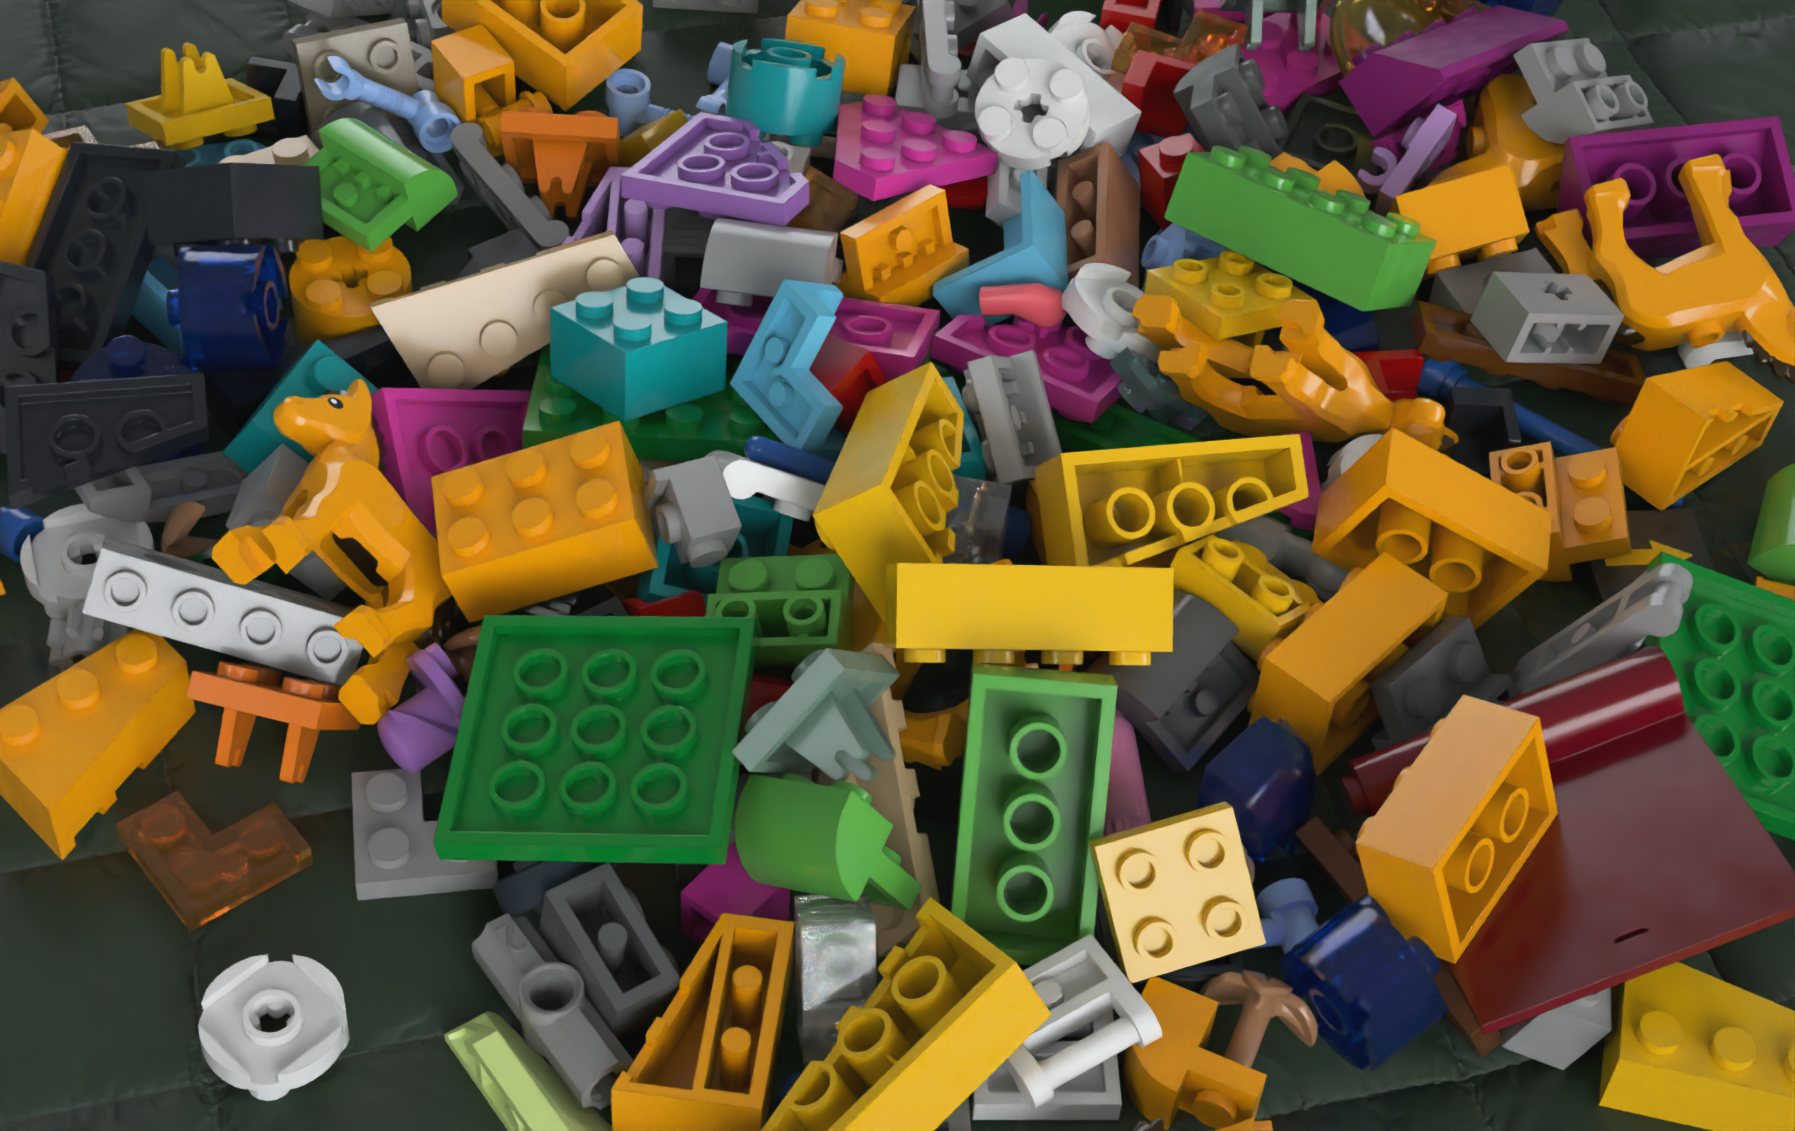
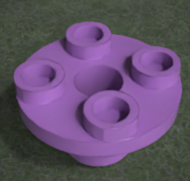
M435 642L424 650L419 649L406 658L407 665L420 692L393 710H387L388 713L381 717L377 723L380 740L389 756L401 768L412 773L420 769L423 771V767L455 747L466 698L463 697L461 691L452 680L458 676L453 664L442 648Z

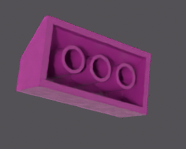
M1502 5L1479 13L1475 7H1471L1457 15L1448 24L1444 19L1435 21L1419 32L1417 36L1410 30L1392 40L1385 48H1383L1380 42L1369 46L1352 59L1355 68L1338 83L1371 135L1376 137L1416 119L1418 116L1420 117L1433 111L1437 104L1443 106L1452 101L1461 99L1464 101L1476 96L1477 91L1486 82L1502 74L1513 75L1520 69L1513 56L1515 53L1530 43L1556 41L1570 29L1564 20Z
M1779 116L1568 137L1564 145L1557 213L1573 209L1580 211L1584 221L1582 234L1592 250L1593 235L1586 215L1588 209L1583 196L1586 190L1593 185L1622 178L1626 180L1631 195L1628 206L1623 212V230L1628 247L1642 260L1683 256L1702 247L1690 204L1678 179V175L1683 165L1689 160L1718 154L1721 156L1725 169H1730L1732 192L1729 196V208L1737 216L1744 235L1756 248L1776 246L1795 230V178Z

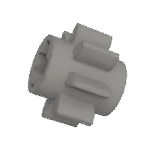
M85 602L70 605L67 621L51 618L46 641V645L51 647L49 665L59 666L61 672L127 634L130 627L82 614Z

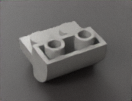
M1589 38L1530 43L1513 55L1537 102V105L1523 113L1521 117L1535 134L1547 141L1565 144L1568 137L1644 130L1654 123L1647 109L1648 100L1643 89L1632 80L1630 74L1608 77L1605 71V59L1599 49L1591 44Z
M717 218L712 226L706 245L700 288L717 291L716 303L752 307L753 296L774 298L783 279L832 285V283L840 284L843 260L835 257L838 233Z
M1030 350L1010 357L989 355L967 362L969 369L964 370L966 386L962 389V398L972 422H977L982 439V453L987 466L985 478L989 482L993 481L995 491L1015 490L1026 487L1030 480L1035 479V467L1062 453L1035 350Z

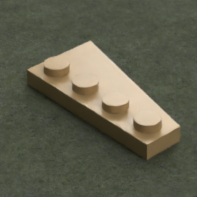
M610 230L537 252L535 256L509 264L501 263L481 269L479 273L449 282L444 280L421 287L416 292L392 299L387 297L370 303V308L421 388L472 389L550 343V307L574 301L581 293L592 291L605 292L626 286L629 280L640 276L615 234Z
M872 642L861 651L862 653L883 655L896 668L892 648H885V643ZM890 687L870 707V710L896 752L895 758L892 761H882L874 753H871L869 762L877 771V777L873 781H863L850 771L848 778L843 780L868 792L873 798L870 806L894 825L884 846L895 851L902 858L899 866L922 885L911 911L858 901L879 957H886L889 949H892L894 945L905 949L921 926L915 916L929 897L940 904L928 836L926 833L917 832L913 813L915 798L920 796L915 769L905 768L898 732L907 729L903 704L901 700H892ZM815 767L810 772L811 780L815 784L831 786L834 781L833 778L818 767Z

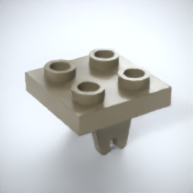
M403 18L291 39L310 137L313 136L319 125L335 111L360 101L357 99L351 101L346 98L337 101L330 100L321 93L314 80L315 78L327 83H333L342 76V74L334 71L327 59L329 56H339L345 59L350 68L360 73L364 78L411 97L419 92L408 25ZM382 110L387 119H405L389 111Z

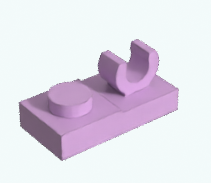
M1437 104L1426 120L1418 116L1409 127L1401 142V146L1407 150L1398 165L1391 151L1383 147H1376L1374 149L1371 162L1380 166L1385 173L1380 176H1373L1367 171L1360 169L1356 180L1363 192L1373 195L1378 194L1375 213L1386 217L1395 196L1410 192L1411 187L1415 185V181L1421 178L1425 171H1428L1450 140L1457 114Z

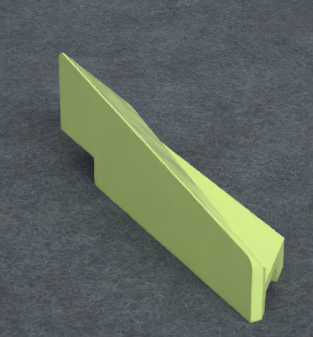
M487 1011L444 1034L446 1043L508 1131H612V1126L592 1106L581 1107L558 1073L539 1054L534 1052L500 1015Z

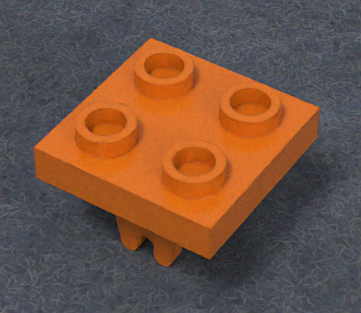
M535 107L522 108L517 112H501L500 136L505 161L514 168L522 183H538L541 200L548 209L552 220L555 218L556 209L562 206L566 208L567 221L575 222L578 218L587 186L598 187L610 167H623L617 117H607L605 114L597 111H581L575 115L550 114L544 109Z
M219 661L217 672L192 671L186 698L224 707L215 764L225 767H231V765L241 766L256 716L289 723L279 779L280 781L292 784L305 781L320 730H359L360 723L338 699L341 686L312 678H306L305 681L284 677L283 683H280L283 671L243 662V665Z

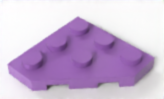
M699 112L621 175L623 198L645 201L648 207L654 209L678 207L695 210L702 217L710 219L729 216L751 220L756 223L785 226L809 204V181L801 172L790 173L788 170V159L772 142L762 143L760 140V129L753 121Z

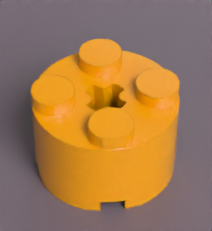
M345 236L334 237L324 241L309 240L299 245V253H296L297 259L289 273V285L299 345L314 343L317 339L321 342L380 325V322L370 308V303L387 297L392 299L413 292L409 262L403 253L393 246L391 237H388L373 252L367 251Z

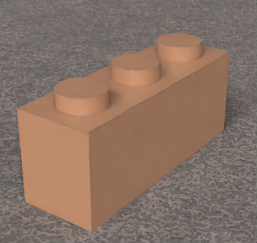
M1109 141L1058 161L1057 203L1065 212L1068 284L1085 264L1105 263L1131 272L1132 275L1127 283L1139 289V184Z

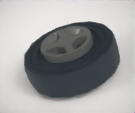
M517 861L512 864L515 870L514 873L496 881L497 883L492 885L494 895L504 914L509 913L514 917L533 909L535 914L539 915L542 912L546 891L607 862ZM609 862L613 869L619 864Z

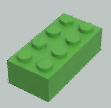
M1214 145L1211 152L1187 153L1164 215L1165 219L1360 311L1411 306L1437 240L1419 233L1421 227L1419 222L1393 212H1388L1386 217H1383L1368 210L1370 205L1368 199L1340 189L1337 190L1336 194L1330 193L1318 187L1321 181L1319 177L1292 167H1288L1286 172L1269 165L1272 159L1270 155L1248 146L1240 145L1236 152Z
M972 663L949 911L1016 961L1017 964L1035 965L1089 934H1092L1094 937L1099 881L1088 841L1101 838L1104 835L1118 688L1113 675Z

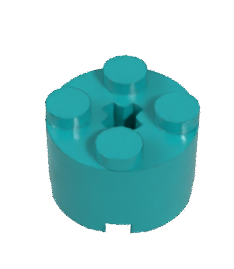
M762 38L761 49L747 50L748 39L734 43L725 115L727 117L753 121L760 129V138L765 137L766 132L789 135L788 141L799 146L816 147L822 145L823 135L829 134L837 128L845 58L837 53L833 63L824 59L825 48L793 40Z

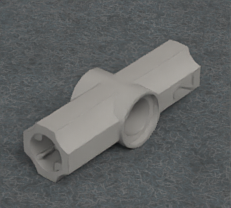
M507 913L487 923L482 934L472 942L473 958L522 1024L523 1038L526 1044L534 1052L547 1058L582 1108L593 1106L601 1110L611 1104L612 1086L622 1071L627 1073L634 1060L586 998L584 982L580 973L572 966L559 962L526 916L512 917Z

